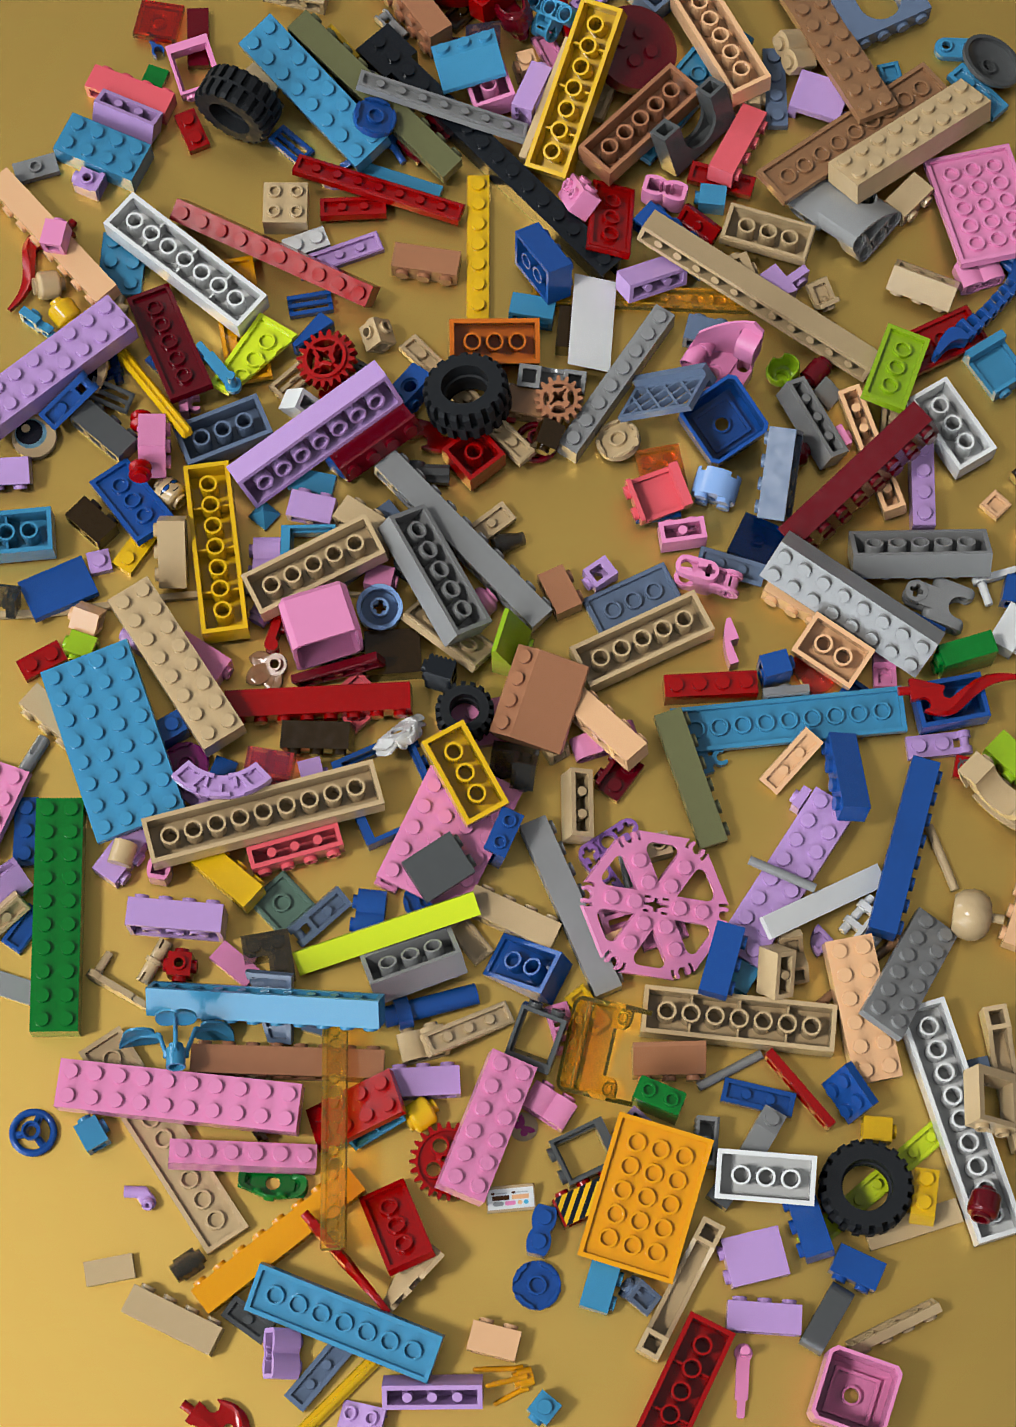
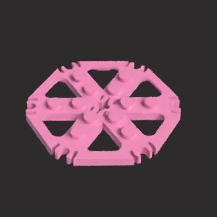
M641 830L629 833L631 837L630 843L625 840L624 835L615 839L583 881L592 884V886H582V890L589 891L590 897L588 899L581 898L580 902L584 904L589 903L590 906L580 905L600 958L604 957L603 961L605 963L614 957L616 965L613 969L618 970L623 966L622 970L618 973L673 981L680 978L679 968L684 970L685 975L695 972L709 952L717 920L723 921L719 918V913L729 911L726 907H719V904L725 906L729 904L709 854H705L704 849L699 850L697 854L693 852V846H695L696 842L693 841L687 844L690 840L688 838ZM649 843L674 846L677 850L676 856L659 879L647 852ZM615 857H622L634 889L606 885L602 881L603 873ZM696 870H703L706 874L713 892V898L710 901L678 897V894ZM656 899L657 904H660V906H665L666 908L661 907L655 909L654 912L653 907H651L650 905H646L644 903L654 902V900ZM601 909L632 914L613 941L605 938L597 914ZM675 921L706 926L708 928L709 934L696 953L690 954L687 952ZM651 932L664 962L661 968L638 965L634 961L635 953Z

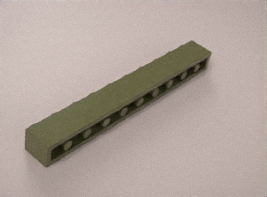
M305 10L287 27L291 36L358 102L367 97H376L355 90L361 69L371 72L368 69V64L361 57L357 59L352 54L353 50L345 42L341 44L336 39L338 37L336 33L329 27L326 29L321 24V19L315 13L310 14ZM385 100L397 114V122L391 133L439 180L445 183L462 166L461 153L455 147L450 148L445 143L446 139L439 132L435 134L430 129L431 125L423 117L419 118L414 113V109Z

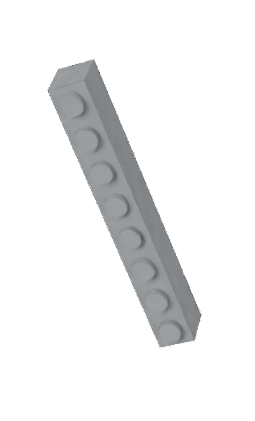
M658 304L653 307L586 401L582 411H579L577 418H574L561 436L557 453L575 464L578 462L601 427L632 386L634 376L642 372L674 327L675 315Z
M546 815L520 825L519 832L555 913L560 920L559 922L562 923L563 931L593 997L596 1000H600L621 991V983L624 982L621 973H618L619 969H613L612 961H614V957L606 963L603 961L604 957L600 958L580 905L586 906V904L580 902V899L586 896L585 892L581 889L582 885L580 883L576 884L573 876L576 875L572 863H567L564 855L567 853L562 841L557 842L554 834L557 833L553 821H548Z

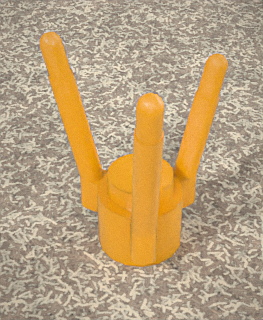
M523 1364L516 1366L473 1368V1372H513L510 1378L497 1380L485 1385L486 1388L513 1383L515 1388L519 1387L494 1401V1406L504 1403L521 1393L528 1392L529 1387L535 1385L531 1366L524 1367Z

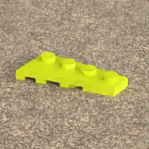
M260 312L223 364L229 371L235 373V376L240 379L243 386L293 343L298 335ZM215 374L211 380L213 388L230 397L232 394L226 391L225 385Z

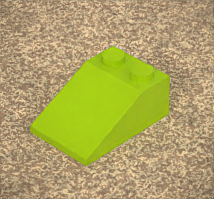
M508 608L504 609L491 650L492 672L508 676L518 644L533 647L535 639H532V630Z

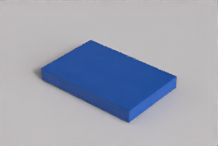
M82 556L17 582L36 623L70 609L80 601L86 602L100 596Z

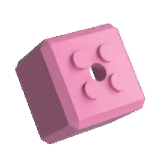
M336 581L281 599L278 606L282 624L297 670H306L360 653L364 650L361 628L346 584Z
M837 1345L824 1354L806 1414L810 1422L824 1427H887L903 1373L897 1365ZM847 1389H854L857 1392L858 1399L855 1403H849L845 1400L844 1393Z

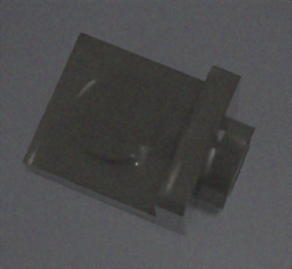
M0 584V607L6 609V618L15 619L21 608V586Z

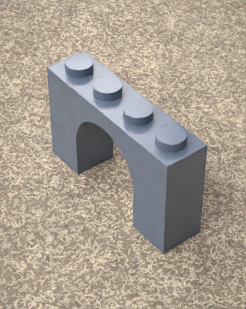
M831 0V4L862 50L867 49L877 41H885L897 32L903 33L915 24L925 23L929 19L932 9L928 0H894L898 11L889 18L875 19L863 13L856 0Z

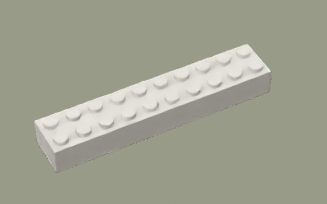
M945 997L923 1002L904 1034L903 1041L973 1245L977 1247L1016 1235V1201L992 1133L977 1132L974 1128L965 1126L963 1071L968 1069L969 1066ZM983 1185L995 1188L1002 1198L998 1218L986 1225L973 1221L967 1212L971 1191Z

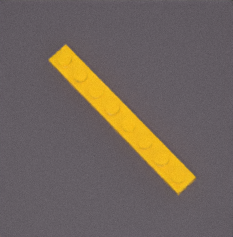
M467 175V319L489 318V175Z

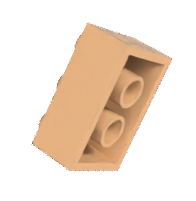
M817 611L789 653L848 691L875 652V649Z

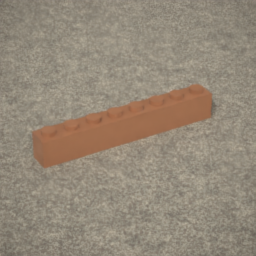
M199 1040L198 1044L192 1043L189 1072L234 1077L258 1075V1077L253 1079H266L270 1076L271 1080L360 1083L385 1070L386 1055L385 1050H381L379 1046H366V1049H356L354 1045L332 1048V1045L329 1044L308 1047V1044L296 1043L294 1047L284 1046L283 1043L277 1042L270 1043V1046H260L258 1042H246V1045H236V1042L222 1041V1044H212V1041Z

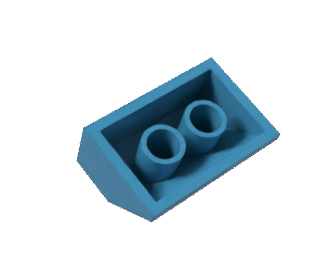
M494 28L431 46L444 94L507 76Z

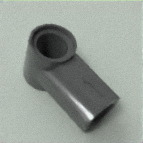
M410 460L409 464L414 469L418 468L426 477L425 480L430 485L449 486L450 465L426 464L420 460Z

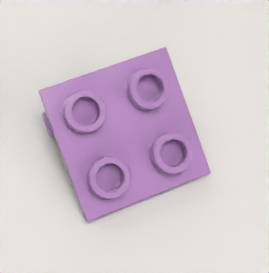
M345 1399L337 1427H383L385 1418L388 1416L386 1415L387 1410Z

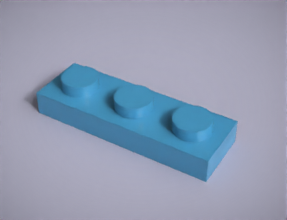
M964 62L947 75V80L951 84L962 78L991 100V122L1008 110L1009 105L989 86L977 80L967 69Z

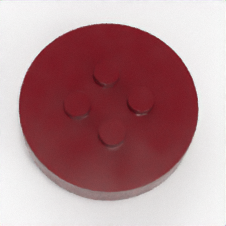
M625 5L618 7L625 11L627 19L605 83L621 93L635 95L670 62L675 66L677 46L670 27L658 14L642 6Z

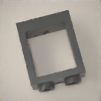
M530 999L529 1002H523L505 1054L538 1067L536 1071L548 1075L553 1068L570 1017L565 1016L566 1012L560 1009L552 1008V1010L543 1008V1003ZM528 1011L561 1023L548 1060L515 1048Z
M601 1116L548 1141L549 1148L546 1149L552 1163L557 1162L560 1168L557 1171L558 1177L563 1185L567 1183L569 1189L576 1186L582 1180L597 1176L602 1171L604 1164L572 1179L557 1147L595 1130L607 1154L612 1137Z

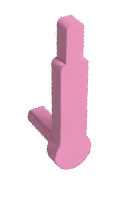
M745 1343L737 1345L734 1349V1357L736 1359L734 1399L737 1401L736 1417L738 1419L745 1417V1401L748 1400L750 1359L753 1355L751 1347Z

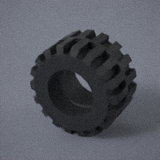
M461 681L459 686L455 682L451 684V689L446 687L443 690V695L438 696V703L435 706L438 729L442 731L458 722L451 716L452 710L457 705L463 703L471 704L477 708L479 714L476 719L466 723L474 740L481 741L484 734L486 736L489 734L494 718V704L488 692L485 693L481 685L477 688L474 682L466 685V681Z

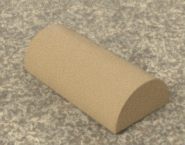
M731 202L719 237V243L802 266L806 264L816 226Z

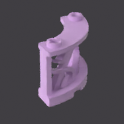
M188 760L171 775V778L180 786L184 801L191 806L215 799H234L247 796L265 786L272 785L271 782L273 781L272 777L257 762L243 770L228 773V775H215V773L198 768Z

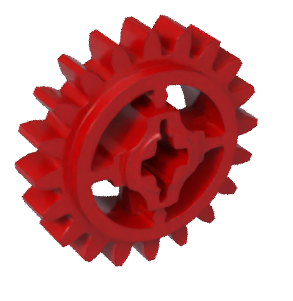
M328 329L326 335L319 331L318 338L310 335L312 342L304 341L306 349H299L303 356L296 357V360L300 363L296 366L301 372L299 375L308 386L312 385L316 390L321 386L324 391H327L328 385L335 389L337 382L342 384L343 378H350L349 372H356V369L352 366L358 363V360L354 357L358 355L354 348V343L349 341L350 339L346 334L342 336L338 330L333 334L330 329ZM342 352V360H341V363L339 364V362H340V359H339V358L341 357L339 354ZM314 357H315V362H314V365H315V366H314V368L312 369V362H313V359H314Z

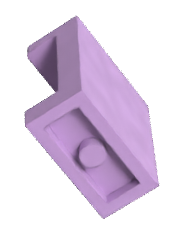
M802 69L787 112L788 117L794 119L796 114L800 113L830 123L846 113L844 109L847 105L829 77Z
M778 1225L722 1238L719 1241L720 1246H716L719 1261L724 1260L726 1270L722 1271L725 1284H730L731 1290L778 1277H787L791 1274Z

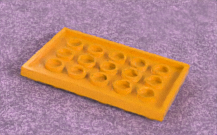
M619 1111L577 1255L673 1284L714 1140Z

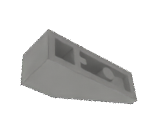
M765 1105L740 1149L767 1152L787 1116Z

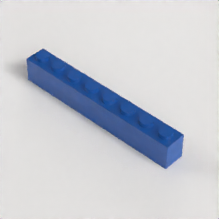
M916 755L912 757L866 934L872 933V936L893 942L896 935H901L904 921H901L902 913H907L910 900L906 899L908 891L912 892L916 879L912 877L913 869L918 870L921 856H917L919 848L923 849L927 836L923 834L924 827H929L932 814L928 813L929 807L934 806L937 793L933 792L935 784H940L943 774L942 771H939L940 762Z

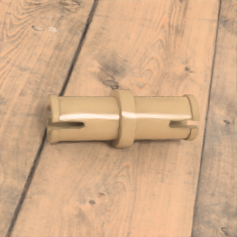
M160 937L150 956H146L145 960L147 961L136 979L148 986L158 969L163 967V959L173 944Z

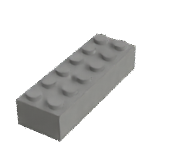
M425 503L391 515L382 523L378 531L443 645L447 647L480 634L492 622V619Z
M986 529L849 531L847 556L850 570L864 580H888L891 578L935 579L940 577L957 579L960 577H991L993 551Z

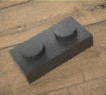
M235 1295L221 1316L262 1345L265 1328L275 1327L276 1324L268 1319L245 1311L246 1302Z

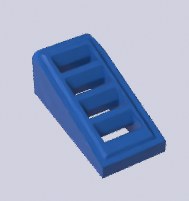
M322 312L318 313L292 343L294 354L298 356L301 354L300 348L306 349L304 341L312 342L310 335L318 338L319 331H322L324 335H326L328 329L334 332V322Z

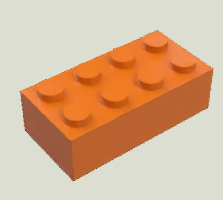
M540 318L449 319L448 321L449 356L461 355L460 353L464 352L468 354L475 352L480 353L482 357L484 355L491 357L493 361H497L501 366H517L519 363L540 364Z

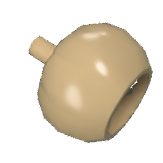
M964 889L955 895L951 931L963 940L977 941L985 937L991 923L1004 924L1005 915L992 912L991 899L983 891Z

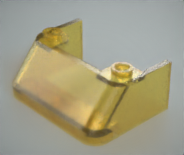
M578 997L573 1004L558 1070V1088L561 1091L632 1107L633 1102L616 1098L617 1082L614 1078L606 1076L616 1030L629 1028L632 1024L634 1013L652 1016L653 1011L597 998Z

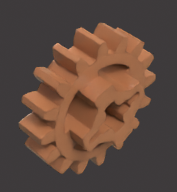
M557 375L555 381L548 377L549 383L541 382L542 390L536 389L535 391L538 396L534 398V403L537 404L536 412H542L541 419L548 417L553 421L557 420L560 424L561 420H565L568 424L570 423L569 417L576 419V411H582V406L580 405L584 403L583 397L580 396L582 390L581 388L576 389V381L570 384L569 377H566L564 381L561 380L560 375ZM545 395L549 399V401L546 403V406L544 405ZM571 395L574 397L573 405L568 401ZM557 398L558 400H560V399L563 398V402H560V401H556V402H555V399Z

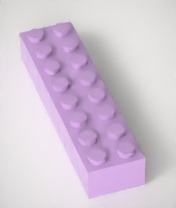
M108 294L0 373V440L47 406L82 370L89 375L139 338L135 325Z
M373 360L226 468L257 509L400 406L404 401L384 371Z
M816 786L767 863L813 882L851 821H838L836 812L832 809L833 797ZM761 871L728 922L746 928L744 935L748 936L745 950L740 949L738 957L758 968L759 946L774 944L777 937L771 940L768 939L759 918L803 898L807 890Z

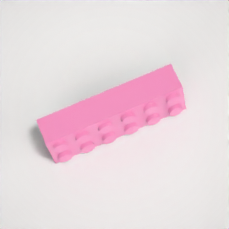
M494 1048L488 1053L434 1188L478 1207L485 1202L538 1067Z

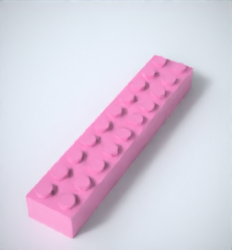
M61 1058L54 1107L58 1111L299 1137L305 1088L303 1084L187 1071H170L159 1068Z

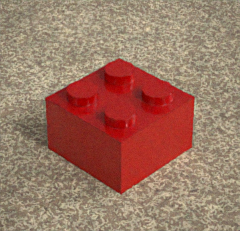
M486 434L481 435L479 439H474L473 437L468 438V440H461L460 437H457L442 448L443 461L450 465V469L470 491H473L506 466V454Z

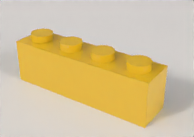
M229 852L187 862L247 914L267 894L263 887L265 883L255 874L250 876L246 872L247 867L239 860L234 862L230 859L229 856L231 854Z

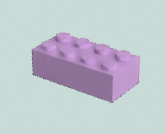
M135 894V897L128 896L125 926L130 935L223 942L226 938L228 913L224 904H220L218 900L209 899L204 903L197 902L194 898H182V901L173 900V897L159 896L158 899L149 898V895Z

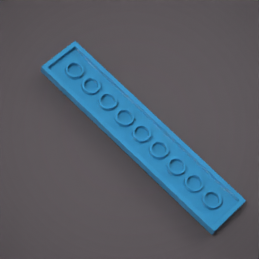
M900 686L682 707V711H687L691 725H688L690 734L694 733L698 741L697 753L789 745L805 726L822 741L826 740L829 732L856 733L857 738L907 733L908 731L903 696H898L897 687Z

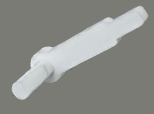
M1016 566L991 572V577H973L971 579L973 586L979 588L985 607L993 605L987 583L1005 579L1007 574L1016 573Z

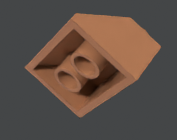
M706 1040L633 1042L631 1050L632 1080H638L639 1082L640 1077L644 1075L651 1079H662L664 1083L676 1082V1079L686 1078V1082L701 1081V1078H705Z

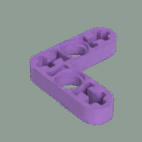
M625 818L580 847L578 859L588 875L592 871L589 868L592 866V861L589 858H583L585 855L584 851H593V859L597 863L608 849L602 845V839L604 837L617 839V834L624 831V825L627 827L632 826V832H636L638 824L635 820ZM624 833L625 840L628 843L631 842L629 833ZM609 865L606 869L609 875L602 881L607 885L613 879L614 882H611V886L625 888Z

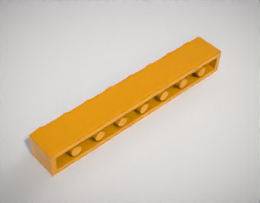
M348 1166L344 1170L340 1167L330 1175L331 1180L325 1185L320 1183L310 1191L312 1195L306 1200L301 1198L291 1206L293 1210L287 1215L282 1213L271 1222L273 1226L268 1230L261 1229L252 1237L254 1241L247 1246L243 1244L232 1253L234 1256L227 1262L222 1260L213 1267L214 1272L207 1278L204 1275L193 1283L194 1288L191 1292L210 1316L253 1283L261 1262L275 1266L314 1235L307 1223L301 1218V1215L306 1210H309L315 1219L317 1218L325 1226L356 1202L359 1197L367 1193Z

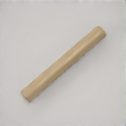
M929 824V827L924 828L951 892L957 891L960 888L934 825Z

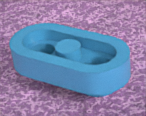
M940 38L935 44L934 55L941 61L964 62L962 50L969 38Z

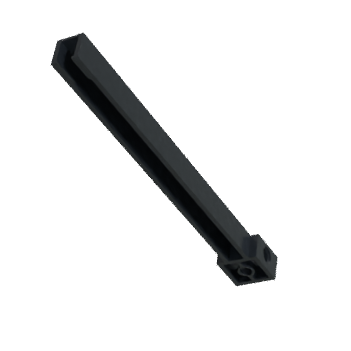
M388 23L356 49L359 56L368 64V69L375 71L379 75L454 99L449 93H443L441 85L418 64L417 50ZM419 111L425 117L428 115V113ZM431 115L444 129V132L450 135L449 141L482 173L489 175V179L534 223L539 222L544 229H547L554 242L558 243L561 249L590 277L605 280V274L609 270L615 275L618 270H621V258L586 250L587 226L577 216L569 212L563 202L492 134Z

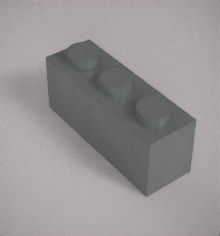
M88 398L69 416L72 425L117 463L126 457L129 459L138 450L137 434L130 428L126 430L122 427L121 421L115 415L109 416L104 412L105 408L98 401L92 402Z

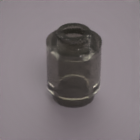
M191 1247L175 1258L169 1268L180 1283L184 1279L185 1281L189 1280L206 1267L203 1263L207 1260L200 1249L194 1251Z

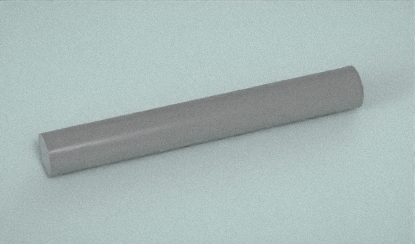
M753 856L748 861V865L810 892L814 893L817 884Z
M758 1050L696 1083L699 1091L764 1058L763 1054Z

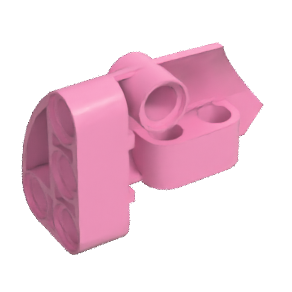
M747 320L725 322L699 331L681 358L680 364L683 367L706 362L717 377L716 382L730 374L737 376L744 388H746L752 377L754 363L761 351L765 330L756 321ZM743 367L746 368L748 371L740 372L738 368Z

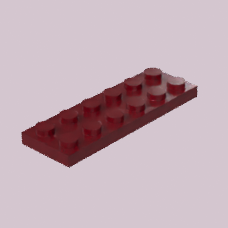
M166 283L126 298L171 404L214 389L169 284Z

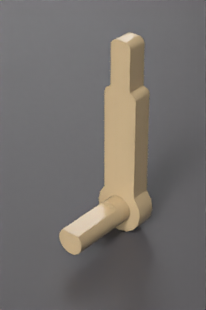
M106 951L95 969H89L86 977L93 983L102 986L146 1011V1001L102 975L113 957V953Z

